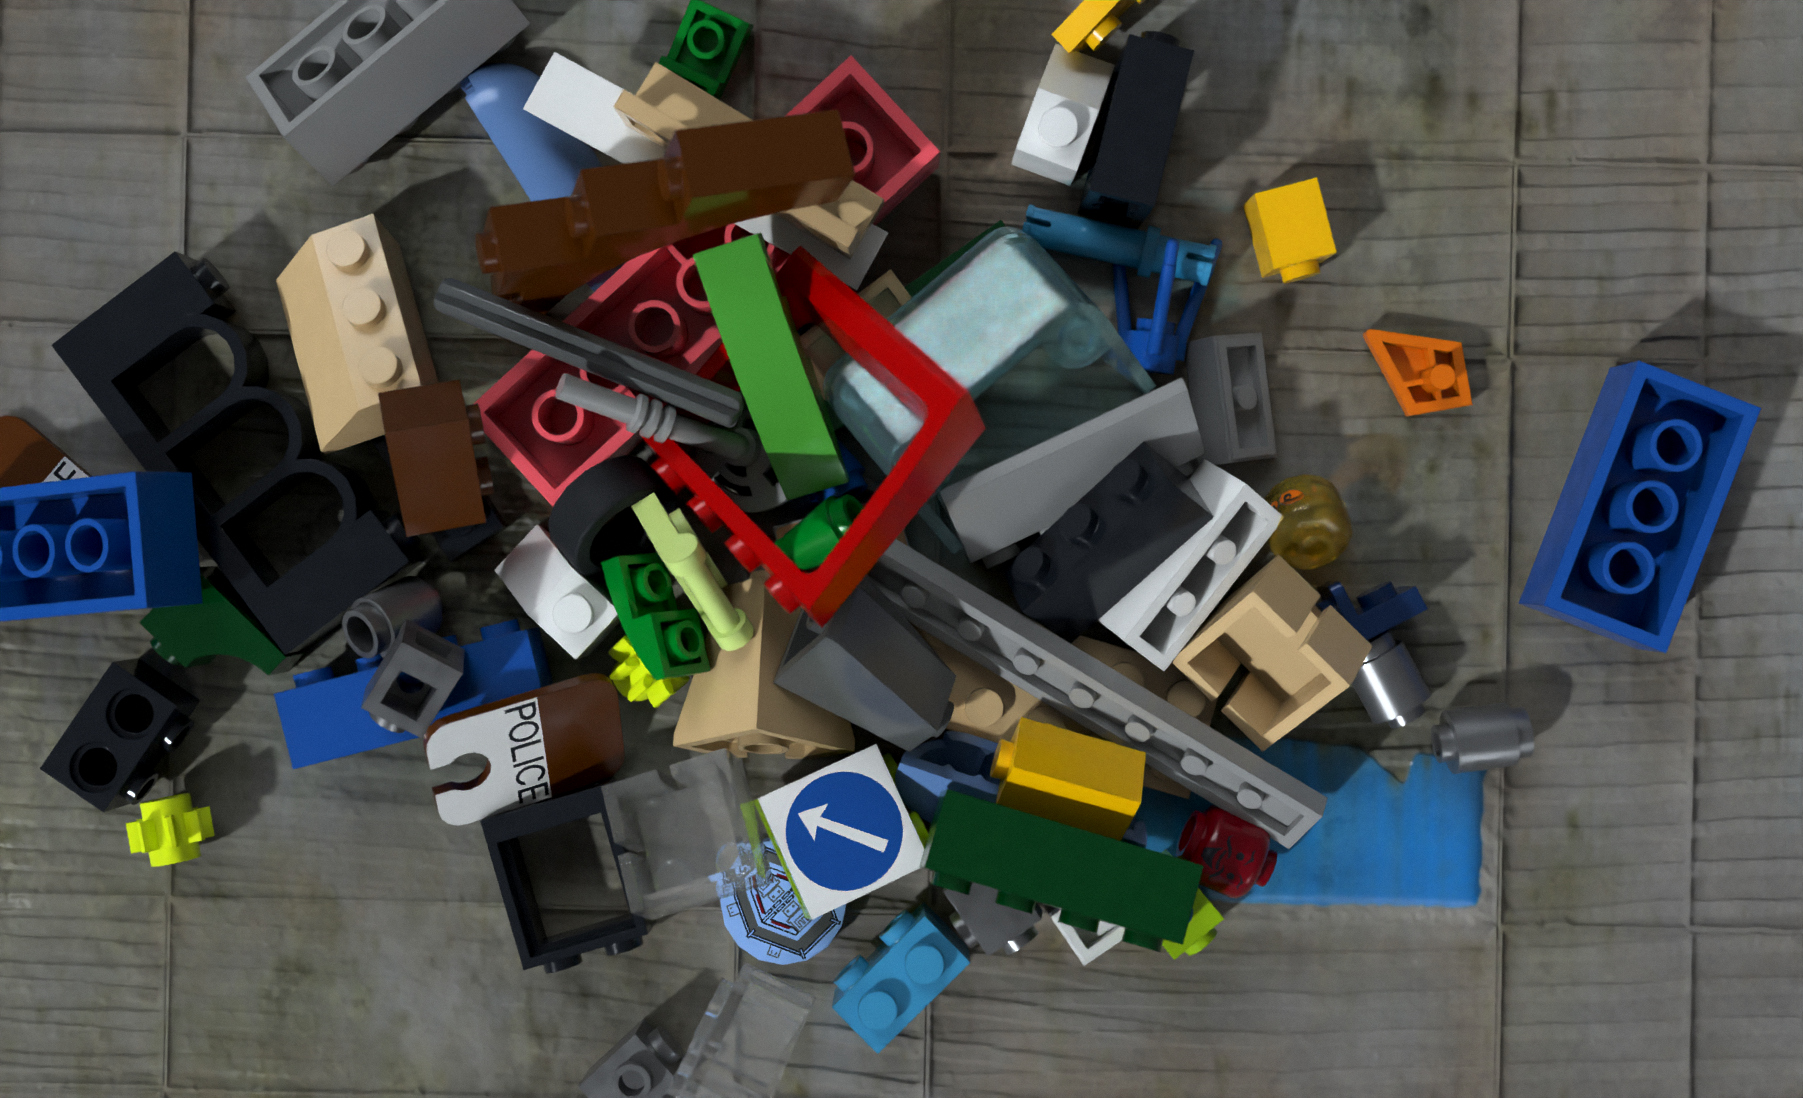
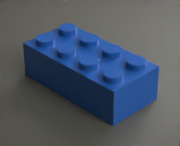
M1639 360L1609 368L1519 604L1635 649L1667 653L1761 408Z
M134 471L0 488V622L203 604L192 473Z

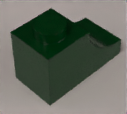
M217 566L200 567L203 604L153 608L139 622L153 636L150 640L153 649L169 663L176 666L182 664L185 668L209 664L217 655L221 654L246 660L269 676L289 672L306 654L305 652L285 655Z

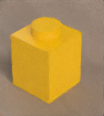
M1317 177L1255 193L1243 205L1262 278L1281 273L1283 283H1290L1321 273L1319 263L1324 262L1337 253Z

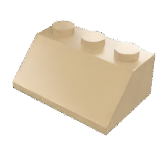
M370 214L312 234L276 279L320 450L326 455L385 435L378 393L438 383V379L400 245L375 215Z

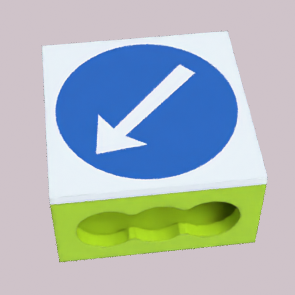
M877 744L753 801L802 912L807 919L813 920L921 868L919 866L928 838V832L916 811L908 814L896 788L895 775L898 766L890 753L881 755Z

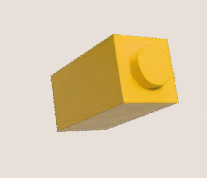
M1021 717L1011 741L1000 739L995 750L990 777L1000 779L996 804L1121 841L1142 801L1146 752L1062 729L1052 724Z

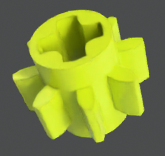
M626 635L608 652L613 659L618 661L614 665L609 677L613 680L617 690L628 698L630 702L649 699L654 708L659 707L690 679L689 676L656 681L642 663Z
M190 793L141 802L139 804L142 818L126 823L131 854L148 852L151 867L170 865L198 858L201 856L199 841L215 836L210 806L193 808Z

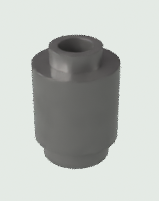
M416 576L403 577L357 599L353 603L351 610L344 614L342 620L345 638L351 648L361 657L372 658L381 654L382 658H384L399 635V630L406 619L432 633H436L442 622V601L438 592L422 579Z
M1389 629L1367 640L1373 647L1354 678L1352 685L1372 722L1378 724L1387 721L1390 728L1394 729L1416 720L1426 712L1422 703L1431 696V692L1403 641L1394 640Z
M1505 702L1442 711L1439 724L1431 727V743L1435 758L1438 763L1446 762L1453 774L1516 766L1520 758H1528L1533 755L1534 735L1528 713L1523 707L1510 708Z

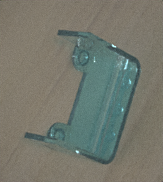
M1001 227L988 233L886 319L969 390L973 400L1039 345L1043 347L1055 362L1063 367L1072 369L1082 368L1092 364L1102 356L1106 363L1145 394L1156 386L1104 313L1033 237L1015 227ZM848 353L838 359L827 371L823 382V394L827 404L885 475L888 476L924 424V421ZM954 468L928 500L946 486L953 474ZM926 501L917 513L954 555L963 545Z

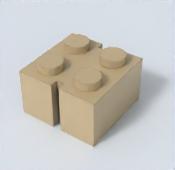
M1279 554L1212 610L1172 661L1211 702L1222 693L1241 663L1248 669L1221 711L1262 752L1351 686L1373 647L1331 605L1321 612L1315 606L1321 595Z

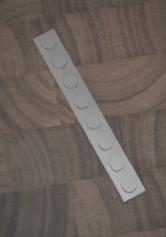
M897 539L893 541L867 573L870 579L907 621L1104 739L1115 742L1118 745L1146 752V764L1224 811L1265 830L1271 839L1290 849L1323 817L1328 800L1326 796Z

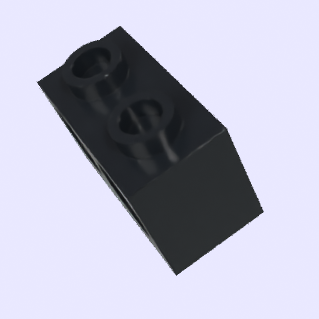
M139 658L112 662L44 761L40 770L103 813L130 803L136 805L149 793L156 783L159 774L153 769L164 753L177 749L191 732L194 721L189 717L200 700ZM141 696L148 699L153 707L154 716L149 727L143 725L136 715V704ZM104 749L110 751L117 762V772L113 779L108 777L101 768L100 758Z

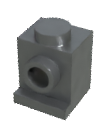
M406 619L399 630V635L367 684L361 708L368 711L370 717L378 725L389 731L403 733L406 730L422 738L463 674L465 649ZM403 671L421 680V682L416 684L406 683L399 674Z

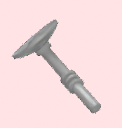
M566 373L560 378L555 393L556 399L626 423V430L628 432L636 433L640 429V436L650 438L653 435L656 442L664 443L668 438L696 447L697 465L743 512H765L787 502L779 482L774 485L766 475L772 468V465L757 430L746 428V420H753L749 410H747L746 401L737 424L731 428L724 427L721 429L715 427L716 423L713 421L706 424L676 414L675 406L666 404L663 407L662 401L652 399L649 403L648 396L643 394L632 398ZM728 465L746 467L747 477L734 473ZM721 474L726 480L735 485L750 487L752 496H743L730 491L719 481L717 476Z

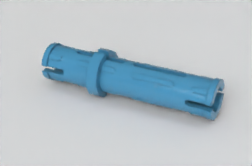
M1029 204L1026 212L1027 219L1023 224L1020 245L1027 246L1028 244L1138 269L1137 276L1149 278L1151 272L1161 273L1166 243L1173 237L1160 235L1161 228L1148 226L1146 232L1042 209ZM1175 238L1179 241L1175 278L1198 282L1200 285L1207 286L1217 245L1210 244L1209 246Z

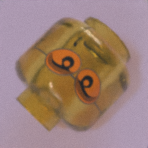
M1302 474L1287 478L1273 486L1264 497V500L1282 515L1277 529L1268 539L1270 549L1275 556L1279 554L1292 568L1310 570L1323 567L1339 558L1348 548L1353 533L1351 518L1341 493L1331 481L1318 475Z

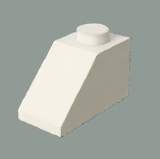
M1055 44L1016 146L1011 165L1070 186L1081 162L1115 65L1077 51L1068 53L1063 46Z
M537 524L495 569V572L527 615L574 659L588 656L620 622L608 587L599 579L587 578L575 569L550 538V533L540 524Z

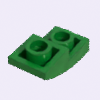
M690 0L668 56H661L658 64L720 100L754 25L702 0Z
M658 553L621 555L601 562L606 584L621 625L635 652L656 681L703 674L711 671L696 608L677 609L669 570Z

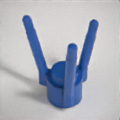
M1175 238L1169 239L1166 243L1153 318H1137L1135 330H1132L1126 267L1113 264V284L1118 328L1115 352L1126 353L1125 369L1174 375L1176 360L1184 361L1187 339L1208 284L1204 286L1194 282L1174 334L1175 323L1167 321L1179 251V241ZM1218 238L1210 242V244L1217 246L1214 260H1212L1213 265L1208 284L1223 245L1222 241Z

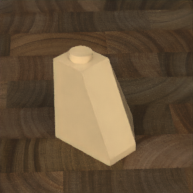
M766 570L754 571L750 574V579L725 586L722 589L732 606L745 612L753 625L754 633L750 641L743 647L727 651L717 644L710 631H708L705 648L711 671L693 675L674 732L673 746L720 757L748 758L749 752L755 754L785 753L786 759L812 760L854 752L855 738L850 721L773 683L802 607L800 606L790 615L774 599L763 585L771 577Z

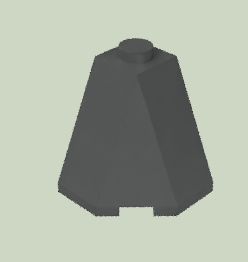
M866 574L823 628L801 608L773 683L907 751H911L930 737L940 736L947 727L954 710V703L949 701L956 675Z

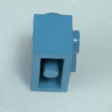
M925 902L912 914L906 909L899 913L879 935L883 943L866 959L861 954L857 955L840 971L833 981L837 988L834 990L832 1008L877 1054L971 963L968 946Z

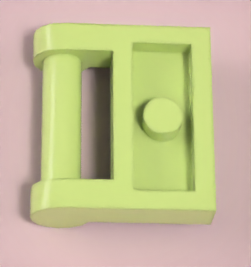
M654 492L632 505V509L662 561L687 594L717 644L727 651L737 650L747 644L754 633L753 625L745 612L734 608L723 592L722 588L728 585L708 552L701 545L699 538L680 508L668 514Z

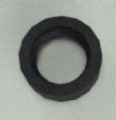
M623 455L606 459L584 471L566 487L558 498L548 521L550 538L582 575L587 578L604 579L605 576L601 562L616 556L648 554L656 550L631 506L654 492L666 512L670 514L678 509L677 497L642 458ZM623 510V511H622L617 517H615L610 523L604 525V524H605L608 520H610L615 514H617L619 511Z

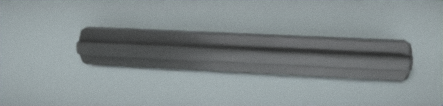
M451 277L445 278L441 282L435 295L434 307L442 314L725 427H734L743 412L745 399L738 391Z

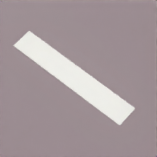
M556 52L553 53L523 108L525 111L623 164L663 158L666 152L665 148L624 124L613 107L623 91L621 87ZM775 214L734 223L752 234L761 232L765 241L789 254L801 245L842 282L855 290L860 286L888 235V232L872 224L852 258L848 259Z

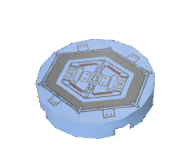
M770 838L761 839L740 853L725 876L720 898L724 925L737 945L758 960L781 965L809 960L827 948L842 927L846 904L813 920L805 918Z

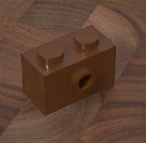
M460 380L378 393L384 432L406 536L486 523L482 496L494 494L493 482L487 456L475 458L473 445L486 443L479 405L465 406Z

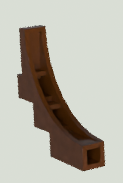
M839 110L675 130L663 158L580 169L571 196L489 207L484 231L476 233L475 243L482 273H493L491 275L492 294L546 315L566 295L596 276L658 248L733 223L787 210L837 202L855 177Z

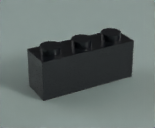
M1142 442L1028 548L1024 549L1002 572L1022 612L1071 644L1214 516L1190 479L1145 442Z

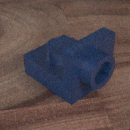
M1328 581L1316 587L1322 599V602L1316 604V607L1322 612L1331 605L1366 640L1428 609L1416 586H1399L1395 588L1391 581L1379 584L1358 595L1356 599L1360 607L1354 609L1340 581Z

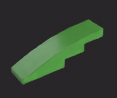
M760 232L692 254L738 384L786 500L848 483L850 479L810 356H805L786 295H781L762 233Z

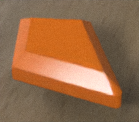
M1369 329L1363 333L1365 342L1406 417L1473 405L1462 342Z

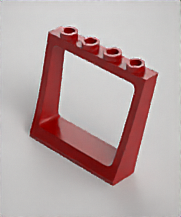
M800 245L791 253L776 274L781 295H786L797 331L808 323L817 325L924 421V424L892 471L821 566L812 573L801 571L685 453L688 445L668 438L664 443L654 441L653 435L650 438H642L658 458L650 465L653 471L675 495L685 487L694 495L686 504L712 534L722 525L732 536L724 544L749 573H752L761 565L771 575L763 585L774 599L790 615L801 606L823 628L986 428L969 390ZM722 343L695 375L739 392L741 390L724 343ZM676 407V414L706 424L710 422L708 419Z

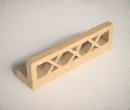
M657 62L653 65L637 94L633 95L623 89L613 106L626 126L666 150L675 130L752 120ZM852 180L837 202L774 214L848 259H851L882 209L884 199Z

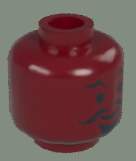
M1214 804L1204 810L1203 813L1195 810L1190 815L1181 832L1176 849V856L1178 858L1204 866L1199 882L1200 885L1235 899L1246 895L1255 884L1261 887L1265 886L1277 862V851L1270 849V836L1268 832L1224 811Z

